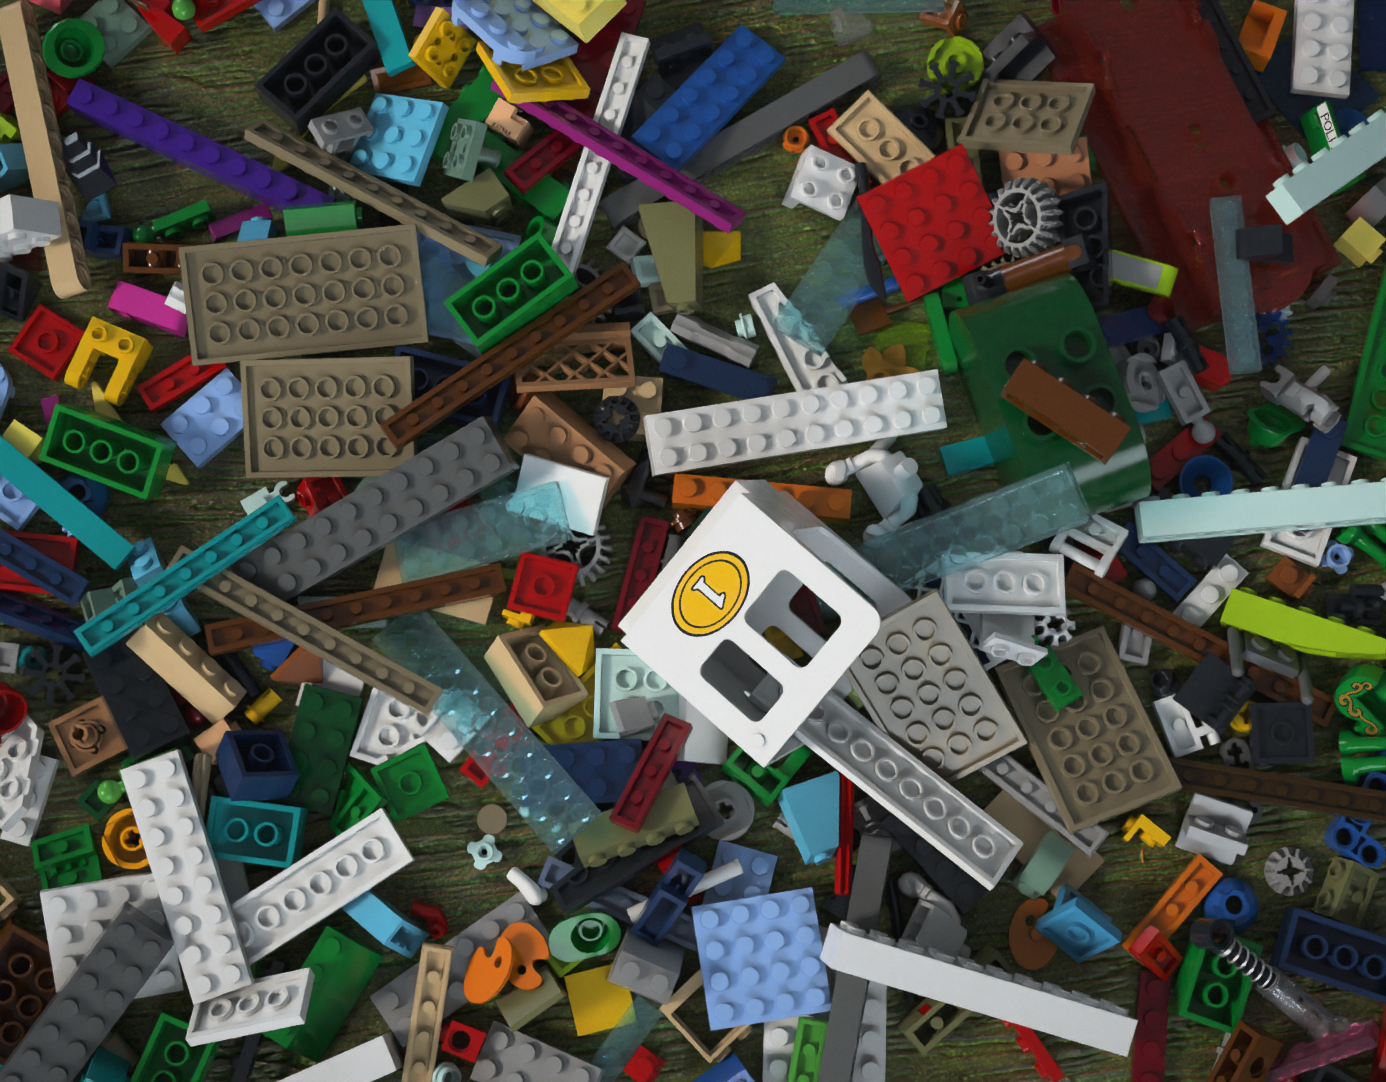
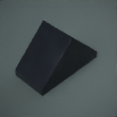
M7 262L1 264L0 314L22 323L26 319L43 284L31 273Z

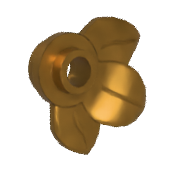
M903 344L891 346L882 354L870 346L862 360V366L868 375L866 380L920 372L914 367L905 366L906 352Z

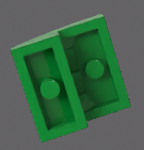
M89 823L30 841L34 866L40 873L42 890L105 879L98 847Z

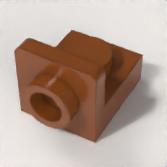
M927 0L919 15V19L923 24L945 29L950 38L958 36L961 30L965 28L968 14L959 0Z
M1285 555L1264 580L1289 601L1293 602L1300 597L1304 600L1313 591L1315 586L1312 582L1317 576L1313 572L1308 575Z

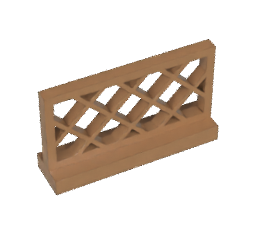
M630 322L584 325L523 366V369L520 368L515 372L517 393L635 387L636 380L630 338ZM609 351H625V353L617 358L609 353ZM589 352L596 353L590 359H587L586 357L580 354ZM551 354H567L560 361L551 356ZM602 357L612 363L605 370L595 364ZM572 359L582 364L576 371L566 366ZM542 361H546L553 366L546 373L536 367ZM619 367L628 373V377H615L611 373ZM590 369L598 374V376L593 379H586L582 374ZM560 370L569 377L565 380H556L552 376ZM529 372L539 377L535 382H522V378Z

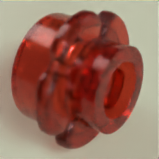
M1155 296L1148 306L1150 318L1157 320L1156 322L1159 325H1163L1165 321L1172 319L1174 316L1172 300L1169 297Z

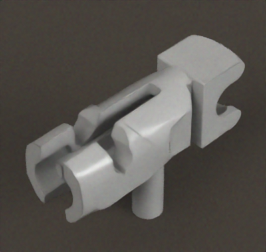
M1281 365L1275 367L1276 372L1279 373V381L1277 383H1269L1266 380L1260 382V390L1266 399L1277 406L1283 405L1300 416L1304 421H1314L1313 426L1323 433H1328L1341 417V414L1337 411L1339 407L1327 395L1317 393V387L1331 374L1329 368L1324 365L1304 384L1295 378L1294 373Z

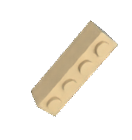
M162 612L146 621L125 643L213 725L231 712L248 692Z

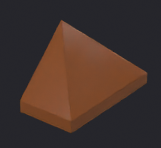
M382 60L369 68L376 93L388 94L432 84L431 77L418 64L391 77L386 73Z
M299 646L270 677L273 681L279 683H323V659Z

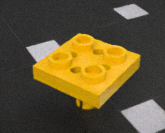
M436 7L421 34L414 38L413 47L408 56L441 87L450 89L477 41L461 25L456 27L451 20L452 16L443 8Z

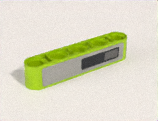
M1059 237L1053 238L1054 246L1050 248L1061 245ZM1112 249L1113 283L1170 298L1178 274V268Z

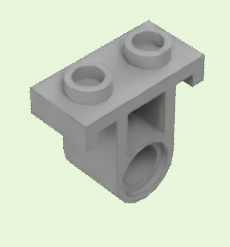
M361 107L311 119L308 125L314 136L313 142L315 146L345 162L352 156L360 136L371 137L374 131Z

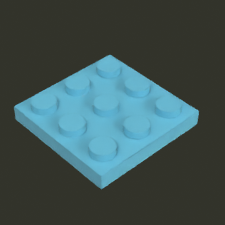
M375 93L367 114V119L374 131L371 137L360 136L349 164L379 180L420 187L449 107L443 102Z

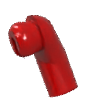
M413 901L410 915L426 920L431 937L435 939L443 937L448 931V922L442 909L438 906Z

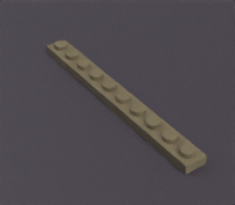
M264 118L245 129L244 139L255 144L257 147L317 177L328 185L349 194L354 199L364 202L377 211L394 218L403 225L416 224L417 231L424 236L441 243L450 250L456 251L477 264L486 267L502 253V244L334 155L321 150L317 146Z
M181 545L166 569L193 551ZM226 569L196 588L198 591L426 717H429L444 692L437 685Z

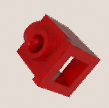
M641 1043L622 1071L637 1082H653L666 1063V1060Z

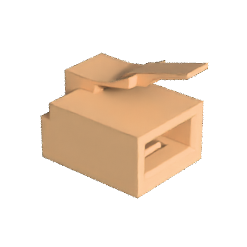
M501 98L497 99L485 121L491 131L498 132L507 141L522 150L534 132L530 123L517 115V112L522 113L524 109Z

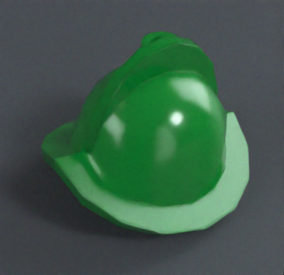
M66 18L55 23L46 33L42 44L43 58L47 68L55 74L66 78H80L94 72L102 63L105 54L104 38L100 31L91 22L80 18Z

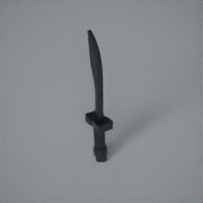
M866 162L855 164V177L858 180L859 195L871 190L869 182L870 173ZM856 200L853 203V213H860L862 252L866 277L877 296L882 300H886L887 295L882 267L875 251L872 230Z

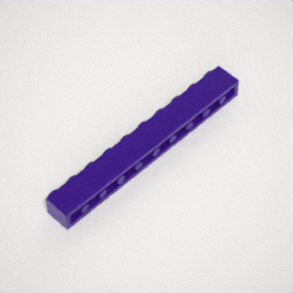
M80 78L66 101V104L75 115L282 213L286 206L337 202L335 198Z

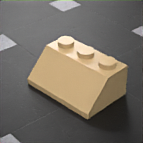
M544 624L498 635L483 656L528 728L551 722L589 695L579 678L575 676L538 634L542 629L546 628Z

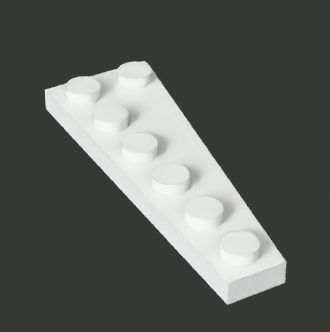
M774 282L748 294V299L796 392L848 383L846 377L837 369L829 358L828 353L819 345L810 329L799 318L798 313Z

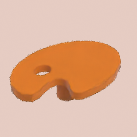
M1037 898L1035 901L1029 899L1022 903L1015 911L1009 926L1008 940L1011 954L1021 967L1028 970H1038L1044 967L1057 950V946L1034 928L1037 918L1043 916L1048 908L1046 900ZM1028 915L1034 917V922L1030 926L1025 922Z
M513 923L501 935V937L504 936L510 939L515 952L514 964L508 980L522 990H535L541 987L543 983L542 977L534 968L535 961L548 960L551 955L545 938L536 928L529 923ZM520 966L526 967V972L523 975L518 972Z
M504 936L499 937L494 952L490 957L484 947H479L473 954L465 971L463 984L464 994L470 1002L476 1004L488 1002L506 984L515 959L514 947L510 939ZM502 958L501 965L497 966L499 959Z

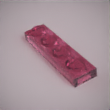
M1374 1019L1365 1023L1356 1022L1346 1030L1337 1033H1326L1318 1040L1310 1043L1302 1042L1296 1044L1292 1049L1277 1054L1263 1082H1278L1377 1047L1380 1029Z

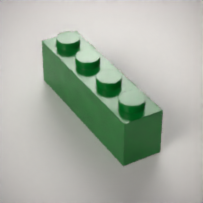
M485 64L480 69L479 76L473 83L468 82L460 91V97L453 104L449 103L447 105L449 110L431 155L442 165L446 152L450 151L452 144L450 134L453 125L458 122V118L486 124L485 121L497 99L505 100L501 95L490 89L493 77Z
M486 130L482 146L501 151V159L497 168L477 163L475 171L480 174L486 169L491 168L509 196L535 215L542 216L559 225L571 186L563 180L560 182L556 181L551 177V173L523 195L504 176V170L523 156L525 152L518 147L512 149L506 144V139L498 132Z

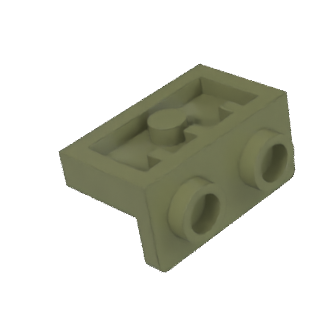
M1335 856L1328 868V873L1317 896L1313 912L1359 929L1380 874L1356 861Z

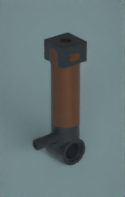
M1079 234L1063 240L1062 245L992 270L977 271L964 276L962 282L968 305L1065 272L1072 273L1075 271L1081 273L1098 267L1091 238Z

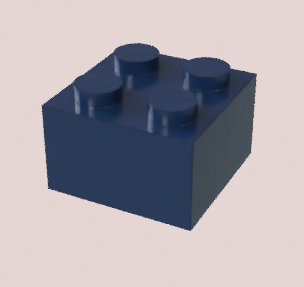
M282 729L225 731L215 753L231 801L288 799L299 777L298 769Z

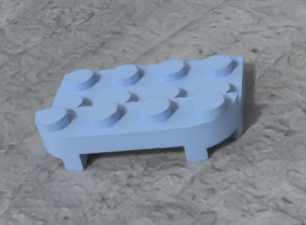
M531 0L452 1L451 20L456 27L466 24L494 50L492 60L500 66L503 61L513 64H522V70H529L577 53L578 43Z

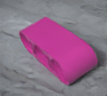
M123 281L117 282L107 309L118 315L181 337H186L188 332L186 314L164 304L166 296Z

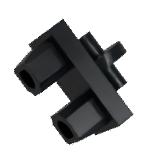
M1326 593L1325 619L1328 616H1333L1346 622L1345 625L1381 626L1380 606L1382 598L1376 596H1352L1343 593Z

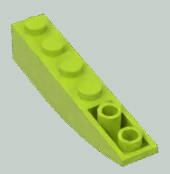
M1240 587L1239 590L1232 588L1220 620L1222 628L1236 627L1240 633L1245 630L1251 634L1263 636L1278 646L1286 645L1295 651L1347 659H1386V639L1376 636L1374 630L1363 626H1358L1357 629L1346 626L1344 620L1333 616H1328L1327 619L1316 616L1314 610L1299 606L1298 609L1286 606L1287 603L1284 600L1276 597H1269L1267 600L1258 597L1256 591L1245 587Z

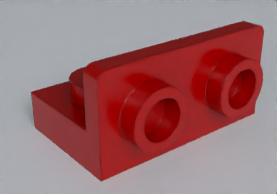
M308 477L302 480L297 489L298 501L302 507H306L310 517L348 495L340 477Z

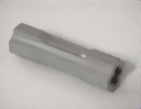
M677 313L670 329L676 337L689 343L700 345L748 370L759 350V345L744 338L735 337L703 322L700 318L691 314Z

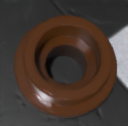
M685 508L673 515L674 521L670 525L672 528H676L678 533H682L699 523L696 517L698 513L696 510L690 512L688 508Z

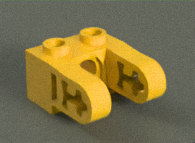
M92 316L66 371L64 382L81 390L86 385L100 355L106 357V355L113 357L119 361L106 387L104 400L120 407L126 401L139 372L142 373L154 347L145 338Z

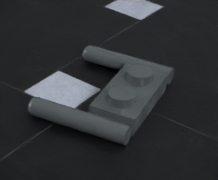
M1236 627L1228 628L1227 637L1233 676L1241 677L1244 674L1243 659L1292 679L1297 676L1302 703L1305 705L1313 703L1314 696L1308 657L1306 655H1297V651H1294L1292 648L1286 645L1278 646L1273 644L1272 641L1267 640L1263 636L1254 635L1245 630L1240 633Z

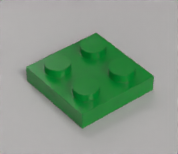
M426 743L370 769L379 790L389 800L386 805L395 824L451 798Z

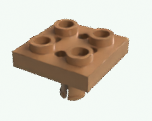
M101 696L47 723L72 777H77L127 751ZM101 726L106 727V732L104 734L99 733V731H104V728H102ZM94 746H97L99 748V752L97 754L92 753L97 751L96 748H93Z

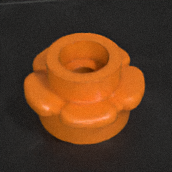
M791 126L782 134V140L784 141L782 145L788 152L801 153L806 149V145L810 143V136L803 127ZM793 138H798V141L794 142Z

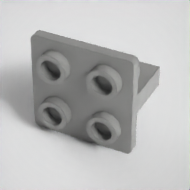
M1195 792L1175 840V846L1232 865L1236 855L1245 856L1249 846L1245 833L1252 819L1253 812L1251 809Z

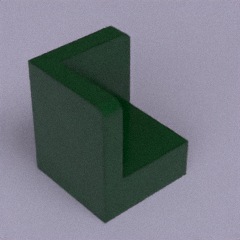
M95 779L76 801L98 822H102L118 803L124 804L127 800L122 795L115 803L107 804L102 802L97 794L99 785L105 781L102 779Z

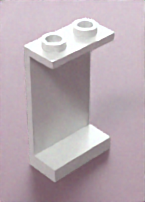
M995 544L987 551L1023 553L999 544ZM980 613V651L990 653L994 657L1016 661L1023 666H1032L1048 654V648L1035 645V639L1031 637V635H1035V615Z

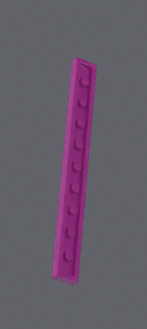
M492 79L490 89L507 100L495 80ZM538 101L516 104L528 114L544 121L551 128L567 135L574 142L580 143L593 151L597 156L610 161L622 171L628 172L641 180L645 185L651 186L666 195L668 199L679 203L693 214L712 223L716 228L729 234L744 222L747 212L563 101Z

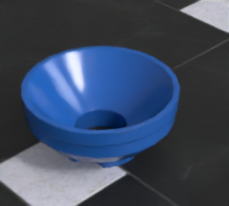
M1210 455L1192 458L1182 467L1178 476L1180 493L1190 494V497H1202V493L1197 492L1194 488V480L1197 477H1204L1209 481L1210 489L1208 492L1219 491L1220 495L1231 494L1233 489V477L1229 467L1219 458Z
M74 472L68 473L59 481V484L69 492L77 485L83 486L86 494L81 502L99 517L105 512L110 500L108 485Z
M1224 877L1220 878L1202 899V911L1205 918L1229 921L1233 926L1234 932H1239L1246 929L1255 920L1258 912V899L1253 889L1246 882L1238 878ZM1233 895L1239 897L1242 901V909L1237 914L1229 913L1225 906L1226 900Z

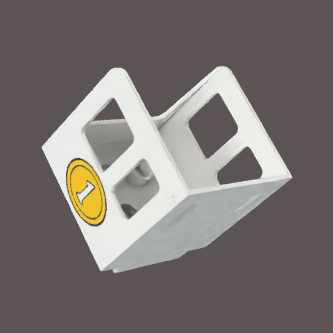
M735 480L619 623L618 627L626 633L621 640L623 644L765 768L805 745L793 734L830 690L842 700L846 698L853 687L844 673L877 635L881 627V618L911 602L912 599L787 491H777L766 480ZM825 562H829L830 564H832L844 576H846L851 582H853L858 588H860L865 594H867L872 600H874L877 604L878 610ZM803 584L841 617V625L828 641L790 609V600ZM769 626L778 627L813 659L805 667L797 666L762 636L764 631ZM749 656L783 686L782 696L767 714L747 699L767 675L749 659Z

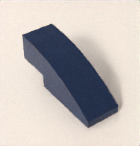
M78 220L86 256L123 261L122 243L133 240V231L124 226L99 225L94 221Z
M680 848L648 898L630 932L657 947L685 908L689 896L703 878L707 862Z

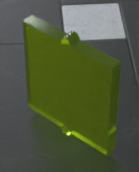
M890 319L892 325L877 330V338L873 340V344L876 345L875 349L882 354L891 346L903 344L906 352L905 366L914 367L920 372L924 371L926 352L930 349L927 345L930 325Z

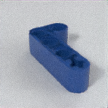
M1386 750L1378 751L1373 757L1386 756ZM1376 771L1363 774L1360 783L1355 786L1369 789V782L1371 779H1374L1379 784V790L1386 791V771L1383 773ZM1334 816L1324 834V840L1330 849L1345 859L1356 861L1367 868L1378 867L1385 860L1384 847L1365 833L1372 822ZM1339 829H1343L1347 834V841L1344 845H1341L1336 839ZM1365 846H1368L1373 852V858L1370 862H1366L1362 857V851Z

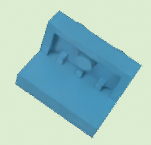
M1068 883L1059 888L1053 910L1037 918L1034 926L1037 931L1078 963L1119 943L1122 937V932L1111 924L1112 918Z

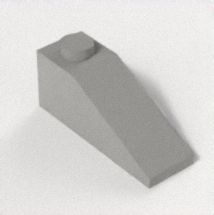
M645 696L609 703L620 738L654 728L653 720L659 719L654 702L647 703Z

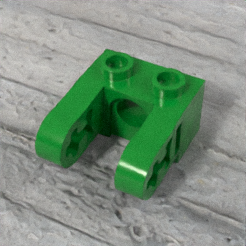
M807 745L801 746L790 754L779 769L776 768L774 770L769 765L763 768L739 746L720 770L735 783L744 787L752 797L767 808L813 750Z

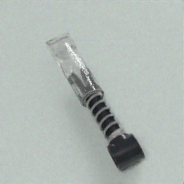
M1199 918L1194 921L1190 929V938L1195 947L1210 950L1220 957H1226L1229 964H1235V969H1241L1243 976L1248 975L1250 982H1257L1256 989L1261 995L1307 1031L1313 1043L1334 1047H1343L1348 1044L1352 1036L1350 1022L1343 1016L1334 1015L1276 967L1271 968L1270 965L1265 964L1263 959L1257 958L1255 953L1250 952L1248 947L1242 946V943L1234 937V929L1229 921L1212 918Z

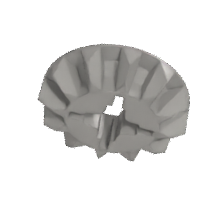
M1292 847L1279 848L1271 853L1266 860L1264 867L1266 881L1275 892L1281 895H1298L1305 892L1307 887L1313 882L1314 868L1311 865L1310 857L1305 855L1300 849ZM1288 861L1292 868L1301 869V872L1292 875V880H1289L1288 875L1278 874L1277 872L1287 868Z

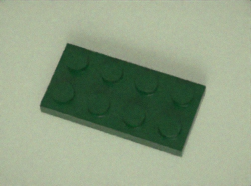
M308 683L304 685L288 745L298 769L299 777L288 799L274 800L328 815L333 814L336 809L339 789L341 790L365 698Z

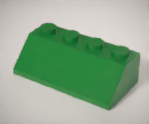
M327 925L301 969L310 967L315 975L305 1024L261 1033L284 1048L319 1063L384 956L336 926Z

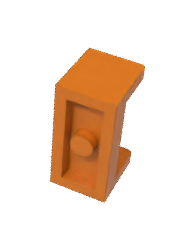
M1254 0L1248 11L1238 40L1254 70L1263 72L1271 59L1288 11L1259 0Z

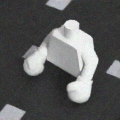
M871 448L853 458L850 456L846 459L833 461L826 467L825 479L832 486L843 484L850 475L855 473L884 519L879 524L867 526L863 533L864 542L868 546L877 549L886 546L898 531L897 528L915 514L918 502L917 494L923 487L922 481L916 474L918 471L917 462L912 458H906L901 451L891 454L885 449Z
M912 871L903 874L898 880V888L906 897L911 899L918 898L919 901L901 938L917 943L918 946L925 948V951L928 950V947L947 952L946 954L955 957L954 960L957 959L958 955L969 958L971 949L963 944L967 936V930L960 925L961 918L954 903L934 891V887L929 885L920 874Z

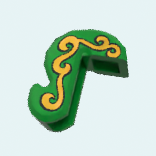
M1366 664L1350 669L1341 678L1335 691L1334 702L1338 710L1345 717L1357 721L1354 731L1359 736L1381 737L1386 727V710L1367 691L1379 683L1384 671L1377 666Z

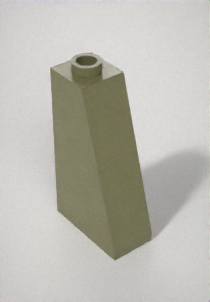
M675 201L640 204L639 213L667 304L678 314H692L694 310L703 309V218L693 214L689 209Z

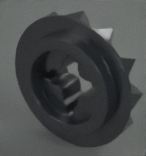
M621 395L608 396L598 403L593 413V426L599 436L606 441L612 443L625 442L637 432L640 425V413L635 403ZM612 408L619 415L628 414V416L620 420V431L614 423H605L608 419L612 418Z

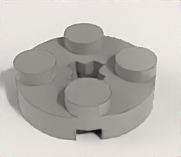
M1146 353L1131 355L1117 364V370L1133 410L1140 413L1156 410L1159 408V403L1164 402L1166 394L1155 375L1160 372L1154 366V363H1157V361Z
M720 780L707 785L704 789L717 810L720 809L719 804L721 802H724L726 806L732 805L734 809L730 812L731 817L729 819L721 816L724 820V825L707 835L722 841H730L741 837L747 832L753 822L755 807L751 795L744 787L735 782Z

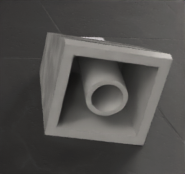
M629 923L606 981L659 1004L667 1005L680 974L685 947L665 938L655 947L632 934L630 931L633 925Z

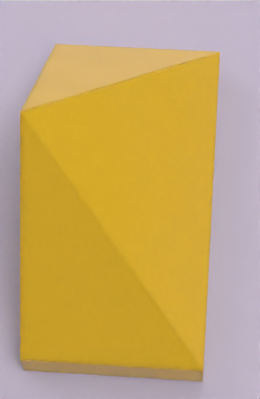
M703 231V266L715 268L741 260V231H731L729 234L725 231Z
M556 621L538 633L577 678L585 674L596 663L593 625Z

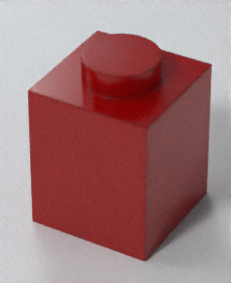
M1200 346V351L1210 367L1193 377L1197 385L1216 393L1222 385L1226 387L1231 380L1234 371L1230 370L1233 360Z

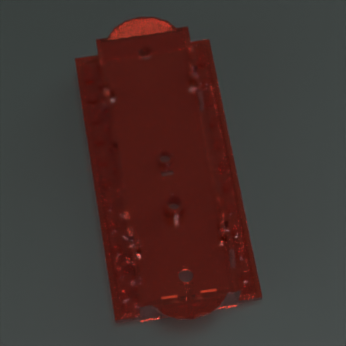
M1122 0L1063 1L1057 18L1037 26L1060 55L1048 70L1054 82L1094 83L1096 93L1082 132L1084 136L1087 135L1088 144L1096 159V166L1103 180L1107 181L1111 186V196L1142 257L1179 269L1170 298L1163 297L1173 318L1182 315L1188 329L1192 332L1203 326L1207 327L1230 317L1238 311L1246 314H1267L1282 310L1301 297L1313 277L1342 263L1314 208H1311L1286 225L1265 197L1275 189L1272 184L1286 173L1290 177L1294 175L1292 173L1293 167L1269 121L1266 120L1256 125L1221 59L1218 38L1209 19L1202 20L1199 14L1201 9L1199 0H1132L1136 5V9L1131 12L1121 8L1120 1ZM1100 59H1104V64L1100 62ZM1196 126L1200 134H1192L1188 127ZM1131 127L1158 178L1157 182L1130 131ZM1204 143L1207 144L1208 147L1196 152L1195 147ZM1220 181L1227 182L1230 188L1223 187ZM1280 224L1282 225L1283 233L1293 235L1294 263L1284 266L1267 263L1265 268L1258 269L1254 267L1252 261L1236 260L1235 230ZM1195 238L1196 245L1192 243L1191 239Z

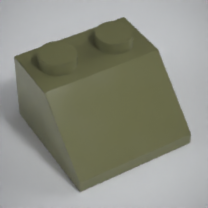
M491 168L474 177L472 182H466L441 199L447 216L462 224L474 226V223L487 226H502L514 214L510 196Z
M539 963L534 965L535 970L543 979L541 987L527 991L517 988L510 982L499 992L501 996L495 1001L513 1033L568 994L548 964H545L543 967Z

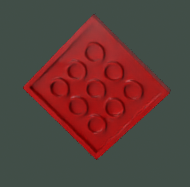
M962 143L856 197L907 302L1005 254L1004 247L996 245L998 237L991 235L994 231V226L988 223L993 220V215L988 211L992 210L993 206Z

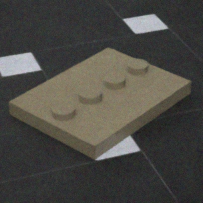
M983 79L958 139L959 144L962 143L965 149L1072 155L1096 93L1094 83L1003 79L989 81L988 79Z

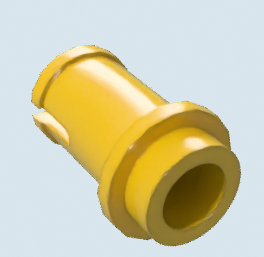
M268 687L251 706H246L248 709L244 714L255 725L260 721L264 723L263 718L283 700Z

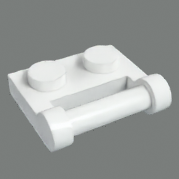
M1095 514L1061 526L1049 547V551L1054 554H1064L1072 560L1094 570L1095 575L1103 578L1128 536L1129 530ZM1070 536L1104 555L1101 560H1098L1066 543L1065 540Z

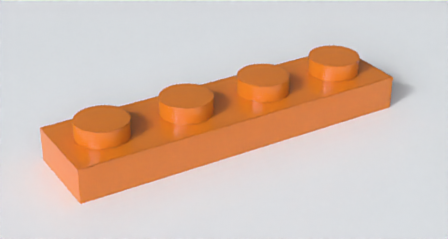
M1197 854L1120 946L1129 953L1128 948L1140 933L1150 925L1159 930L1168 940L1223 873L1201 854Z

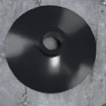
M905 105L893 112L931 151H934L941 145L945 129L941 119L935 117V112L920 105Z

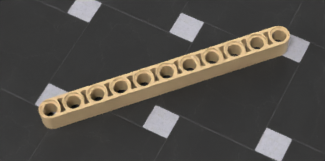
M19 0L0 8V38L33 197L58 202L62 236L50 241L51 244L44 246L53 290L60 299H66L90 290L91 279L83 248L71 183L65 171L67 167L63 160L64 150L49 79L46 74L47 69L43 58L35 13L28 1Z

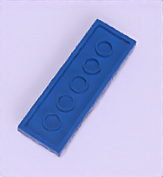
M741 24L631 136V143L680 172L783 66L786 57Z

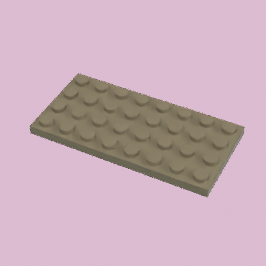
M416 224L178 247L193 366L429 342Z

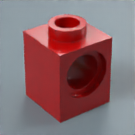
M455 1018L451 1024L445 1023L439 1037V1040L443 1042L441 1050L475 1063L489 1032ZM458 1031L468 1033L470 1037L468 1047L461 1048L456 1045L454 1038Z

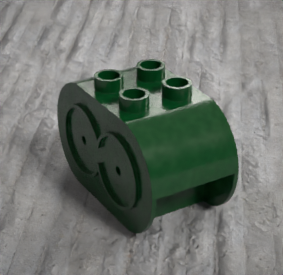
M1065 272L950 313V338L962 383L981 433L990 450L994 467L1010 508L1020 527L1029 537L1037 536L1052 529L1149 496L1151 491V472L1141 429L1093 307L1081 285L1070 273ZM1024 358L1028 361H1038L1046 367V372L1054 378L1061 377L1066 379L1073 385L1074 391L1082 396L1084 394L1092 396L1100 403L1099 407L1108 413L1115 412L1125 418L1126 424L1131 429L1106 465L1000 396L1004 386Z

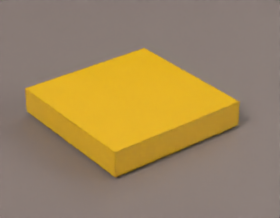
M612 964L564 976L578 1037L638 1021L631 992L606 981Z

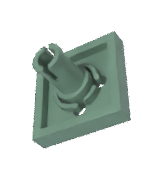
M458 118V122L453 125L450 139L452 140L450 151L446 152L443 159V168H445L443 175L472 182L477 163L491 166L492 168L498 167L501 151L482 146L488 124Z

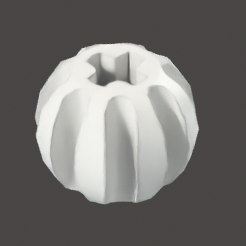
M1067 607L1066 614L1063 616L1036 615L1040 621L1035 620V629L1040 632L1038 638L1041 644L1047 638L1049 646L1059 647L1058 638L1066 643L1072 639V635L1067 630H1076L1075 621L1067 619V616L1072 613ZM1051 621L1052 623L1058 622L1059 627L1056 630L1054 628L1049 629L1047 624Z

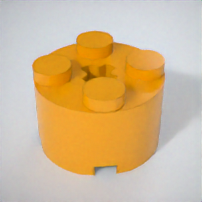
M132 808L117 812L107 822L104 835L102 836V847L105 855L112 863L125 869H149L150 864L142 839H139V845L133 844V840L136 839L135 834L140 833Z

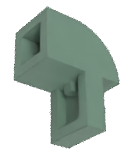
M133 577L123 578L113 587L86 593L80 601L86 622L136 590L138 586L134 584Z
M1049 830L1036 845L1028 861L1014 875L1010 884L1022 894L1035 901L1052 886L1075 848Z

